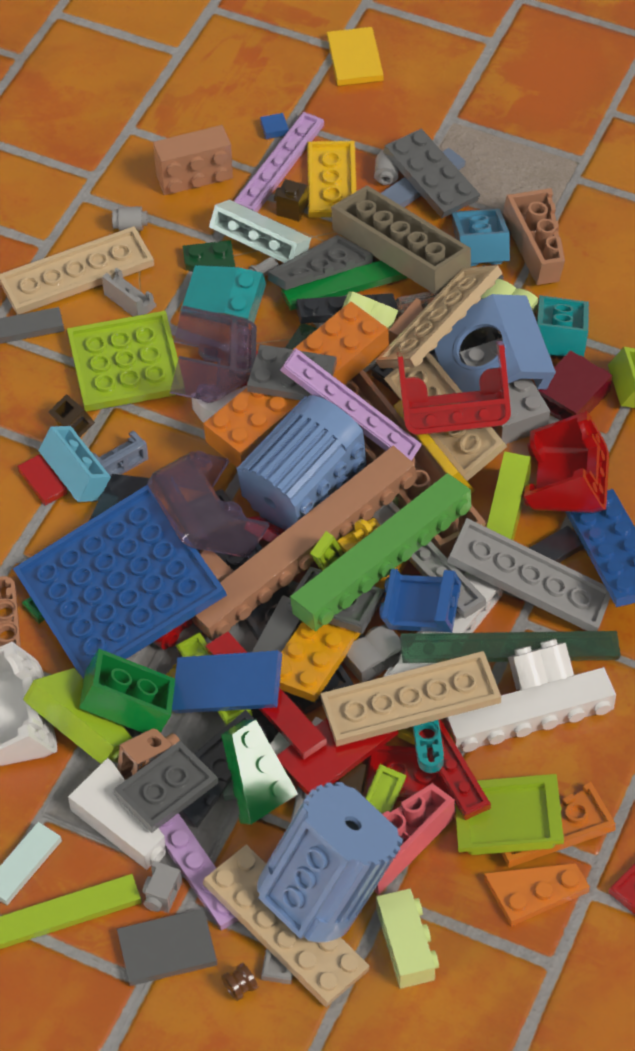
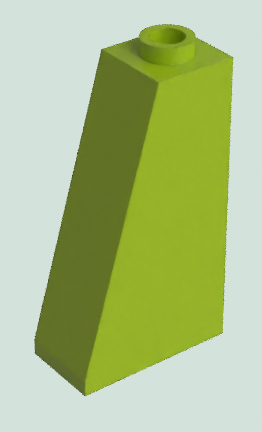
M504 451L486 527L513 541L524 503L523 492L530 480V456Z
M75 668L33 680L23 698L26 704L100 764L107 758L112 762L118 763L120 745L132 739V737L121 724L79 708L84 679Z

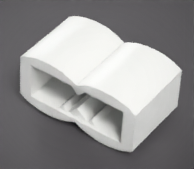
M557 639L541 642V648L531 650V646L515 649V655L508 657L516 690L528 689L573 676L574 673L566 643H557Z

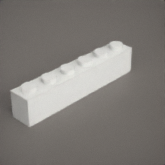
M603 667L502 695L501 703L446 717L444 726L460 752H471L480 746L487 744L496 745L505 739L516 736L525 737L531 732L541 729L550 730L559 724L578 722L584 717L591 715H604L614 709L616 693Z

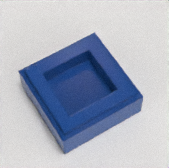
M283 113L260 117V123L266 139L285 136L289 131Z

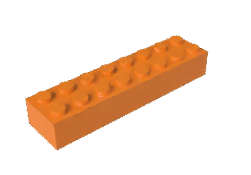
M349 302L295 348L299 351L336 356L337 365L333 377L345 385L380 356L389 346L388 328L356 304ZM245 388L203 423L206 443L238 467L301 400L248 392L247 388Z

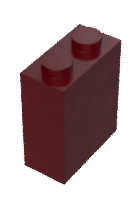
M570 350L554 367L556 373L547 389H537L548 406L550 415L563 420L585 411L590 413L610 392L612 375L605 369L589 362L585 357Z

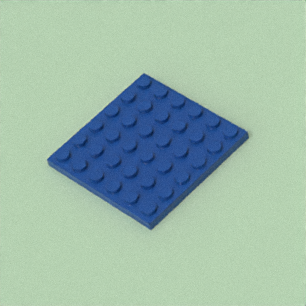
M150 483L13 568L83 679L85 670L98 648L127 659L227 596L225 589Z

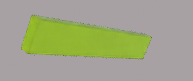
M133 875L123 876L0 916V949L141 904V897Z

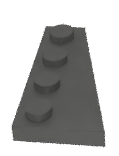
M336 235L268 271V280L287 290L372 263L373 254Z

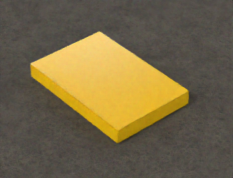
M372 27L327 32V40L338 86L383 81V71Z

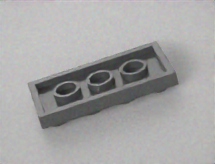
M422 128L385 145L383 150L385 155L441 218L478 201L480 193Z

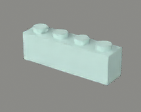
M231 200L215 205L209 225L210 228L283 263L308 251L311 241L310 237Z

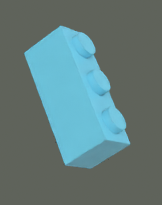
M71 426L50 427L38 451L78 502L99 501L111 476Z

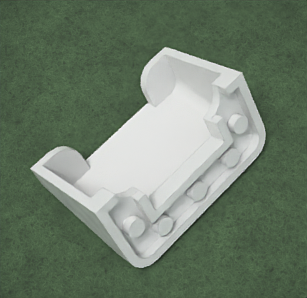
M14 642L0 647V766L44 758L57 752L54 726L23 700L33 680L44 677L42 667L33 656Z

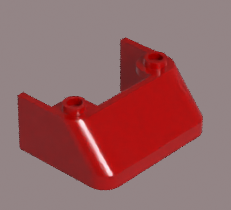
M496 341L499 367L489 368L481 374L479 379L480 391L428 396L427 386L422 379L418 377L405 378L402 352H397L404 422L407 430L412 434L420 435L505 424L510 419L511 407L503 342Z

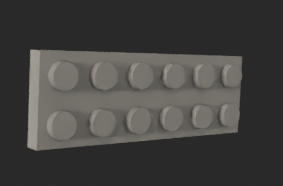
M468 518L465 520L447 559V563L593 634L599 629L611 598L605 585Z

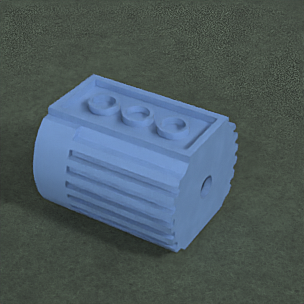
M314 395L305 396L237 467L242 496L247 499L254 511L259 512L263 519H267L270 523L286 531L364 469L366 466L363 430L346 412L330 401Z
M331 782L326 783L324 787L319 785L306 796L262 870L257 882V891L260 893L258 898L300 939L305 937L308 941L329 942L338 939L347 933L401 849L400 846L403 839L398 835V829L355 788L347 787L342 782H336L335 785Z

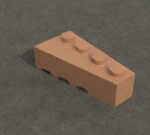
M552 188L509 194L506 196L502 213L504 221L536 285L560 281L565 262L561 237L558 234L559 225L555 217V203L552 201Z

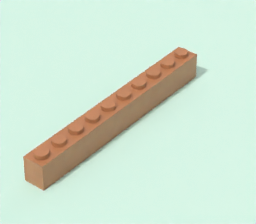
M393 445L221 581L220 584L225 589L227 596L192 617V622L211 641L227 631L229 632L232 626L240 620L246 619L257 606L270 600L277 590L289 585L293 578L302 570H307L312 566L315 560L310 552L325 531L332 534L336 541L355 530V522L360 519L370 520L377 510L384 505L390 504L402 490L410 488L417 479L415 464Z

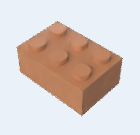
M223 125L153 142L156 176L164 195L233 178L231 143Z

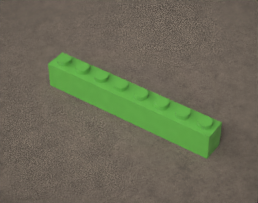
M449 473L445 474L290 596L292 613L314 631L330 623L335 614L350 607L354 600L363 593L370 591L379 580L389 576L391 569L409 560L413 553L422 546L429 544L433 537L446 530L458 517L465 515L472 507L471 489Z

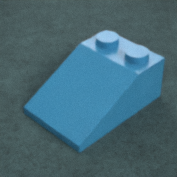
M500 209L456 211L452 213L455 239L471 248V266H476L483 262L497 265L502 264L503 261H510L509 230Z

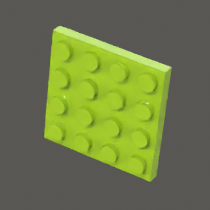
M166 311L67 328L83 406L86 412L186 393Z

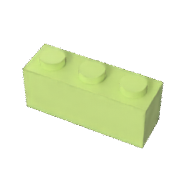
M411 888L376 896V911L400 989L434 981L435 969L439 968V961L436 951H430L428 942L431 941L427 924L422 925L420 916L423 915L419 898L414 899Z

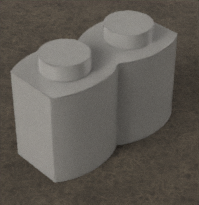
M386 624L379 627L375 626L368 631L365 637L353 642L349 652L343 659V663L363 683L373 680L384 670L396 666L402 651L407 646Z

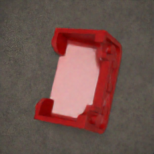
M588 411L530 431V442L527 443V448L531 457H535L538 461L536 486L532 483L526 485L523 492V500L526 506L538 511L596 513L605 510L607 506L609 452L605 440Z

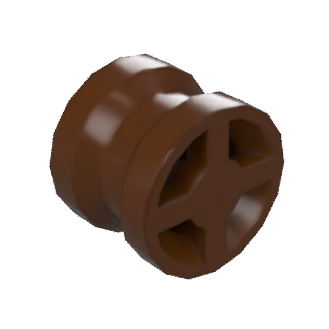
M244 963L236 966L234 972H227L221 976L227 991L236 1001L242 999L245 992H252L258 988L255 977Z

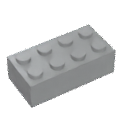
M503 338L459 352L461 362L474 367L487 364L498 354L496 341L503 342ZM518 379L508 384L511 416L505 424L494 426L495 432L505 444L530 436V431L549 425L550 410L531 379Z

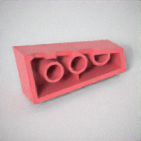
M433 783L401 802L400 807L382 814L398 829V835L403 841L400 846L401 849L374 890L378 895L455 818L454 799Z

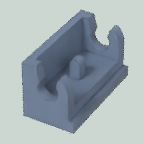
M135 431L128 433L130 438L127 442L101 457L93 453L110 476L112 474L122 475L148 460L147 443Z

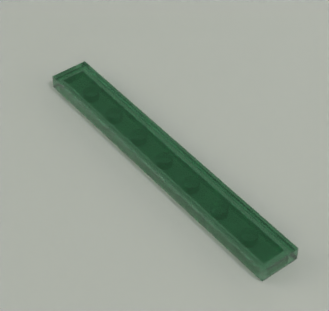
M617 631L401 634L400 636L403 663H439L484 651L488 662H509L508 657L515 655V649L531 646V650L541 648V642L557 639V643H566L570 661L619 660L621 656Z

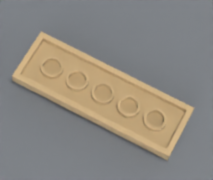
M135 226L4 272L0 274V284L14 311L19 315L103 284L102 276L106 273L111 275L112 279L115 277V268L121 270L124 277L154 266V259Z
M499 266L462 268L375 360L380 368H398L397 352H402L404 367L414 368L420 365L425 355L435 349L440 339L449 334L455 323L467 315L470 307L481 300V296L485 291L495 285V281L502 274Z
M430 352L425 355L423 362L417 367H404L405 378L418 377L425 382L428 396L462 393ZM396 368L384 379L402 400L399 369ZM492 427L429 433L467 481L508 447Z
M481 651L321 693V701L336 746L499 704L501 703V695L485 653Z
M246 844L205 877L203 885L325 1007H328L369 971L370 966L341 937L329 942L308 941L305 937L300 939L258 898L260 893L257 891V882L266 863Z

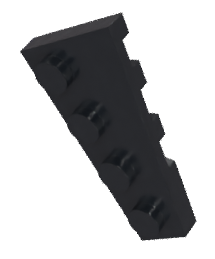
M246 709L194 754L218 777L217 785L182 810L197 828L232 780L221 734L243 720L254 719Z

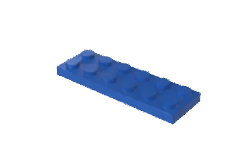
M610 489L607 490V506L605 510L596 513H565L615 606L620 607L635 603V526L615 491Z

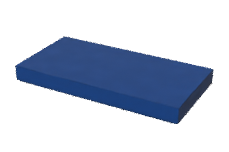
M276 650L177 657L172 711L174 713L276 708L278 704L282 653Z

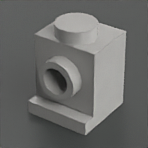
M153 861L151 865L152 877H147L143 887V893L146 896L144 906L155 912L161 910L169 913L182 885L181 870Z

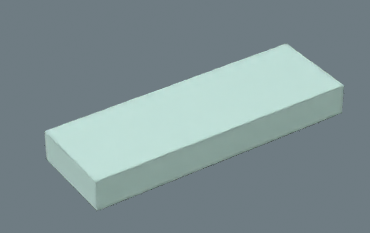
M38 822L1 864L0 901L8 905L62 842L60 835Z

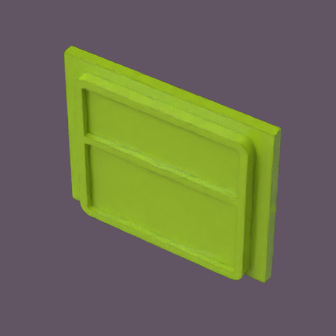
M557 774L478 780L479 785L491 803V809L467 820L464 819L455 804L459 852L479 855L551 849L556 844H564L561 818L562 807L559 800Z

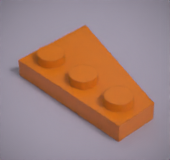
M576 863L484 873V880L511 927L587 894L590 890L589 884Z

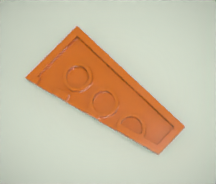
M592 782L584 785L583 790L575 795L571 793L562 799L560 806L562 807L561 818L564 844H556L551 849L501 853L509 868L615 831L616 823Z

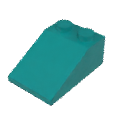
M195 266L181 312L252 329L266 287L263 273L240 267Z
M539 295L536 322L549 356L565 357L571 350L584 357L588 337L589 302Z

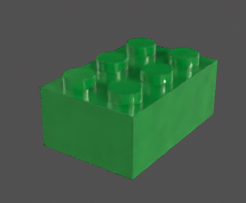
M98 648L85 670L79 708L141 733L151 729H157L161 733L171 717L175 678Z

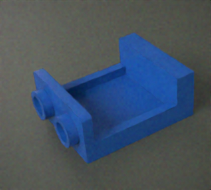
M391 569L390 577L386 578L385 581L386 597L385 602L380 606V617L391 630L452 633L462 582L454 570H444L443 577L401 575L398 569Z

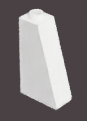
M107 758L68 796L70 810L147 870L153 861L159 862L164 857L166 852L165 837L159 828L151 833L114 796V789L123 783L125 779L113 762Z

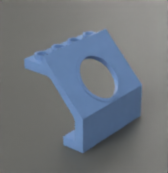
M492 294L470 307L467 315L458 320L452 327V331L443 336L438 342L437 347L430 351V354L462 392L480 391L479 379L481 374L489 368L499 367L498 354L487 364L475 367L468 366L460 360L459 349L462 341L469 333L482 327L495 328L502 334L508 384L518 379H533L537 389H547L556 373L526 295Z

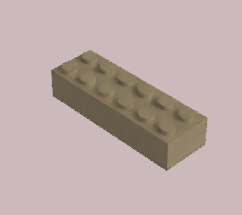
M368 185L331 206L333 231L372 253L376 258L434 294L440 292L462 268L471 267L470 247Z

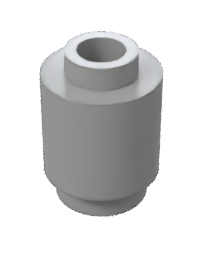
M381 150L376 156L374 178L377 182L384 185L393 184L398 179L399 169Z
M142 206L113 209V229L122 231L135 226L137 231H143V226L148 224L147 211H143Z

